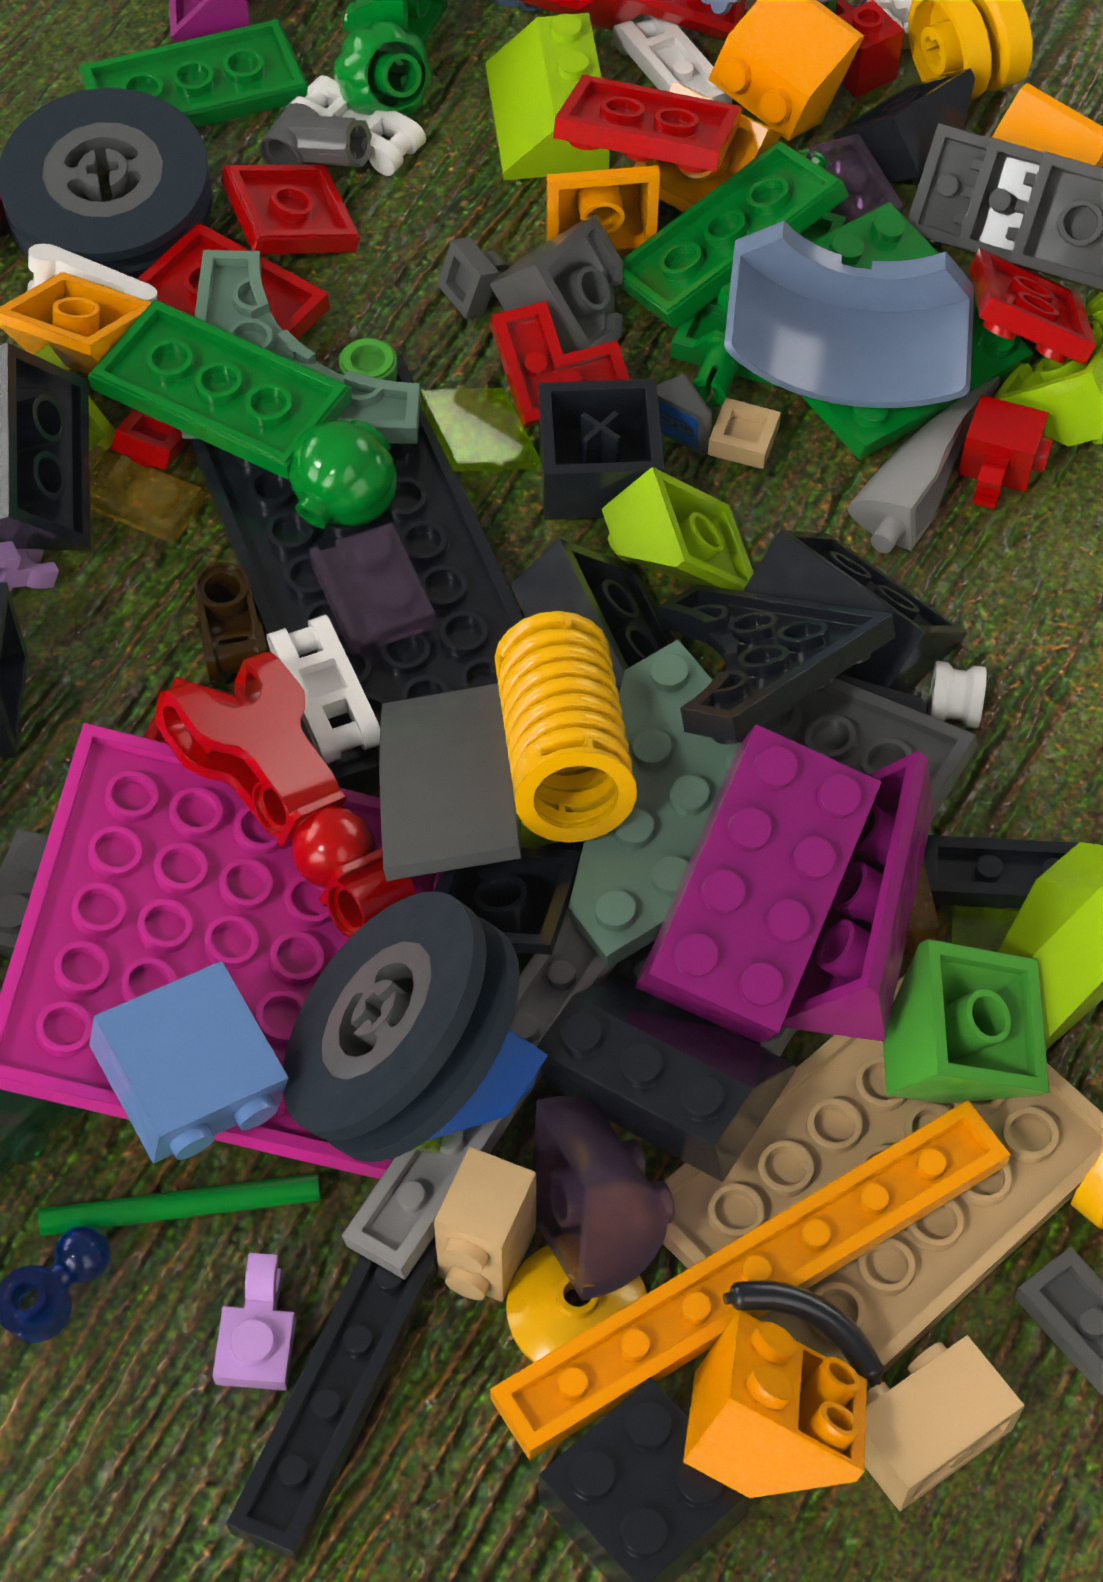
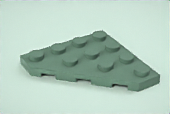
M679 640L672 642L624 671L619 692V703L622 708V719L625 724L629 755L632 760V772L636 780L637 799L632 812L621 825L606 835L584 841L569 903L570 920L593 951L603 961L607 969L656 940L740 744H719L711 737L684 732L680 708L702 692L711 683L712 679Z

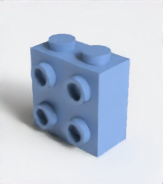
M222 961L99 1013L93 1018L89 1046L153 1164L172 1155H175L177 1160L190 1158L210 1146L215 1140V1135L237 1125L241 1130L252 1129L269 1120L278 1111L288 1076Z

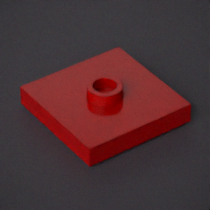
M325 164L224 166L221 182L252 251H260V254L356 252L360 236Z

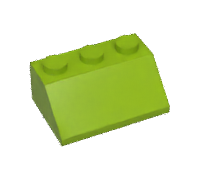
M589 13L536 17L485 62L503 181L547 177V174L609 169L610 150L603 148L581 150L573 147L569 141L553 138L555 116L582 75L602 78Z

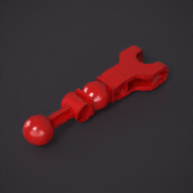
M262 652L243 660L234 686V694L241 706L238 708L228 707L215 702L195 683L185 682L162 691L158 696L156 705V723L178 760L186 769L208 779L220 780L232 786L267 832L277 837L281 848L286 849L292 846V858L298 872L311 884L325 888L320 901L324 906L328 907L334 924L343 935L351 938L375 915L390 905L416 894L410 877L386 881L383 866V849L380 848L375 851L376 840L369 825L355 812L343 808L348 797L343 790H339L333 773L301 729L300 719L305 711L306 704L305 691L277 656L271 652Z

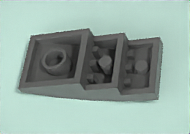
M938 123L908 217L910 224L924 238L977 253L979 248H982L1019 266L1103 290V168Z
M498 683L383 703L380 725L379 777L383 866L386 881L520 859L521 820L516 813Z

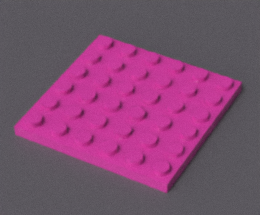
M83 723L0 993L1 1090L129 1120L89 1046L94 1016L220 961L225 965L283 1067L289 1038L306 998L326 966L350 939L343 935L336 927L328 907L324 906L320 901L325 888L311 884L298 872L292 858V846L282 849L278 844L277 837L267 832L232 786L220 780L202 777L186 769L166 743ZM339 788L348 797L343 808L355 812L367 822L376 840L375 851L382 848L380 798ZM443 872L410 877L416 894L436 892ZM282 1096L276 1114L261 1125L249 1130H241L237 1125L214 1136L216 1141L376 1179H381L392 1163V1159L379 1162H363L344 1154L333 1147L326 1139L320 1138L300 1126L288 1112L284 1096Z

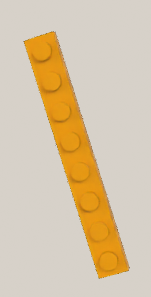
M966 1100L490 1389V1399L530 1461L616 1408L650 1377L655 1382H658L711 1349L738 1312L731 1304L725 1305L723 1301V1293L729 1292L733 1283L747 1280H771L808 1289L1004 1168L1011 1154L972 1104ZM750 1310L743 1312L749 1314L750 1316L756 1319H759L767 1313L771 1312V1310Z

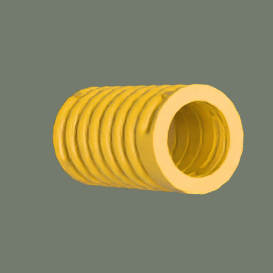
M551 611L538 613L522 619L508 629L499 641L494 656L516 813L524 826L543 838L567 843L589 841L606 835L621 825L632 812L637 799L636 780L632 772V760L629 755L628 739L622 719V708L619 703V693L616 687L609 642L602 629L593 621L576 613Z

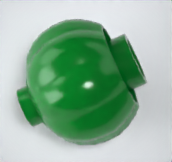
M388 20L372 22L365 28H357L350 32L343 41L341 53L336 58L333 68L334 78L339 85L342 98L347 102V107L357 114L372 115L376 110L386 112L395 110L406 117L411 116L422 105L426 90L430 87L433 78L432 67L427 59V49L422 39L414 32L404 30L398 23ZM389 96L386 100L382 102L378 101L379 99Z
M354 419L350 423L344 420L323 422L305 430L294 445L293 460L288 475L291 488L299 500L295 506L297 513L309 524L320 529H324L328 523L352 527L366 525L379 518L393 502L397 484L396 468L393 458L389 453L391 447L385 436L372 425L358 419Z

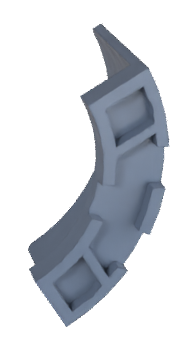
M785 221L735 240L724 345L726 351L737 362L754 374L772 384L812 399L855 407L905 408L923 406L957 399L965 396L970 391L974 284L946 251L913 260L872 261L871 269L841 264V254L812 243L793 230Z

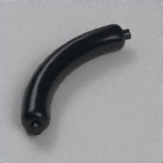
M771 1280L737 1281L731 1285L729 1292L723 1293L724 1304H731L738 1311L771 1310L786 1313L808 1322L819 1329L838 1347L857 1374L867 1379L870 1388L881 1384L878 1376L883 1372V1364L874 1347L851 1318L823 1297L792 1284Z

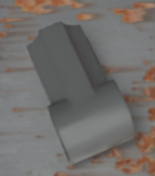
M292 103L283 110L259 144V151L267 165L325 164L363 167L371 155L370 141L372 134L366 120L320 116L314 109L305 104Z

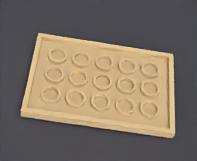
M905 975L898 980L894 1000ZM834 1035L795 1068V1073L723 1182L688 1163H684L636 1205L635 1216L689 1269L963 1102L940 1104L887 1096L883 1041ZM1048 1063L1049 1093L1041 1096L970 1102L1011 1154L1004 1168L807 1289L838 1307L862 1330L883 1364L881 1375L1074 1196L1081 1182L1103 1151V1113ZM771 1311L758 1319L761 1322L769 1321L781 1326L794 1340L825 1357H836L849 1364L842 1352L825 1334L800 1318L782 1312Z

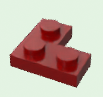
M546 301L491 315L489 324L523 429L538 425V383L630 380L617 340L563 354Z

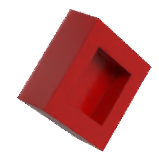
M134 409L115 430L111 450L129 456L133 462L141 466L157 467L166 471L185 448L187 439L182 438L181 430Z

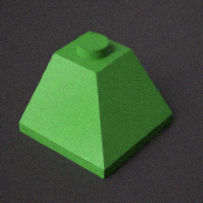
M930 939L919 943L893 1002L886 1041L883 1042L886 1095L946 1104L959 1103L966 1100L971 1102L1041 1096L1049 1093L1038 960Z

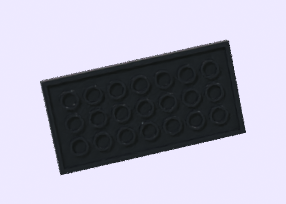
M402 354L397 355L398 375L395 382L415 383ZM422 397L420 401L418 443H389L391 447L389 453L393 458L397 474L396 493L393 502L387 511L376 520L366 525L355 527L328 523L324 529H320L309 524L295 509L299 500L293 492L289 480L203 440L188 439L236 563L246 572L249 578L258 619H261L266 639L267 634L284 628L288 633L308 627V620L326 614L375 714L379 727L381 725L383 703L498 683L494 657L498 643L508 629L524 618ZM315 650V651H312V652H309V653L300 655L299 657L302 658V657H305V656H308V655L317 653V651ZM348 712L328 719L332 729L352 722ZM301 717L302 731L313 745L310 734ZM361 746L341 752L340 760L327 764L336 778L339 788L350 789L380 779V746L365 751Z

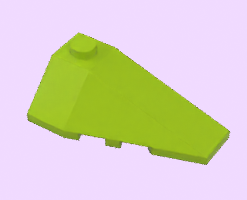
M1103 290L1084 307L1097 344L1086 365L1068 358L1066 363H1059L1047 357H1044L1033 368H1031L1029 363L1021 364L1008 376L993 397L1049 412L1044 435L1068 447L1091 441L1094 445L1103 444Z
M1079 842L1036 879L998 950L999 953L1038 960L1046 1050L1103 1000V845Z

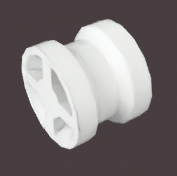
M936 661L931 681L928 715L941 721L946 719L960 720L965 727L978 729L985 697L986 667L973 665L967 671L953 669L949 662Z

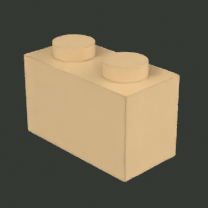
M470 1146L434 1220L438 1275L445 1279L446 1285L454 1292L473 1300H482L485 1296L504 1302L511 1281L520 1267L536 1232V1172Z
M968 1335L948 1349L942 1342H938L926 1349L909 1365L908 1370L911 1375L890 1389L885 1382H882L867 1391L865 1467L899 1512L1012 1431L1025 1406Z

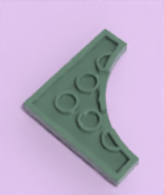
M203 250L194 317L351 386L352 401L337 420H344L349 423L354 419L362 420L380 431L389 443H418L421 401L420 383L378 379L350 370L342 375L316 362L315 353L300 343L287 329L282 331L272 316L261 282L262 264L260 251ZM181 431L182 438L184 439H198L190 434Z

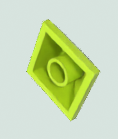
M651 467L602 508L609 530L608 542L615 554L626 562L632 561L656 573L691 584L740 591L744 590L754 574L729 504L654 467Z

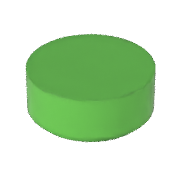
M374 338L359 339L348 344L340 354L339 367L340 374L342 375L350 370L378 379L396 381L397 379L396 353L388 343Z

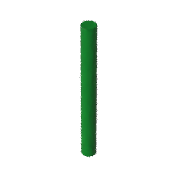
M318 1173L39 1208V1233L42 1237L321 1201Z

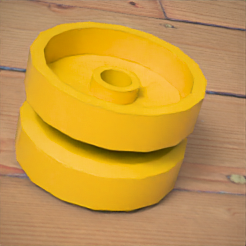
M912 0L908 14V38L912 58L922 82L971 68L975 77L971 101L977 99L985 91L997 92L1014 86L1027 77L1032 63L1033 39L1029 17L1022 0Z

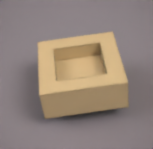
M726 398L709 438L708 455L764 469L780 427L781 412Z

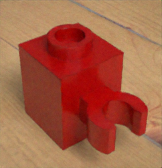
M845 0L836 1L835 14L864 35L841 82V85L854 98H857L897 79L904 29L874 0L856 8H853Z
M980 395L966 435L958 475L977 479V488L972 504L995 510L1002 486L1026 493L1033 470L1044 473L1054 441L1053 438L1043 436L1049 412Z

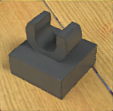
M470 237L451 240L437 285L465 319L482 317L486 311L489 299L496 296L489 284L497 278L499 273H504L510 266L497 251L483 253Z

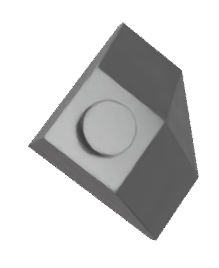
M595 214L522 257L489 284L505 311L546 301L563 354L616 341L622 337V315L615 312V287L623 284V262Z

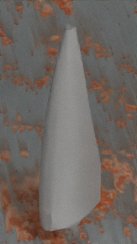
M1000 377L992 379L961 397L925 424L888 459L850 503L847 509L848 513L862 528L873 534L870 542L877 551L889 553L895 545L910 551L913 550L938 513L944 489L964 447L966 435L980 395L993 397L999 387Z

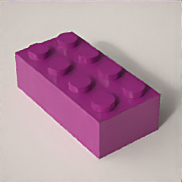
M756 724L738 746L636 984V988L759 1044L778 1034L882 782Z

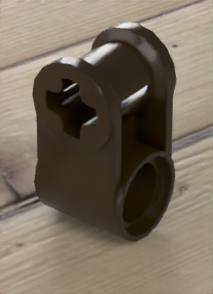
M216 562L202 569L195 579L194 590L202 627L200 636L210 684L219 683L223 675L238 673L244 659L268 651L261 619H257L250 582L246 572L238 565L230 562ZM223 600H232L226 603H218Z

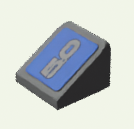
M684 374L658 384L657 395L661 434L700 454L707 453L709 438L712 432V412L694 385Z

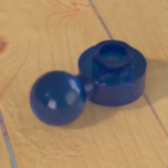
M81 1225L70 1228L56 1242L54 1263L49 1268L29 1265L11 1272L0 1284V1324L16 1339L26 1343L44 1342L57 1335L67 1324L71 1315L72 1298L69 1288L74 1282L87 1283L99 1278L106 1271L110 1263L111 1247L106 1236L91 1226ZM38 1290L39 1298L36 1304L30 1309L20 1310L19 1303L23 1295L29 1291Z

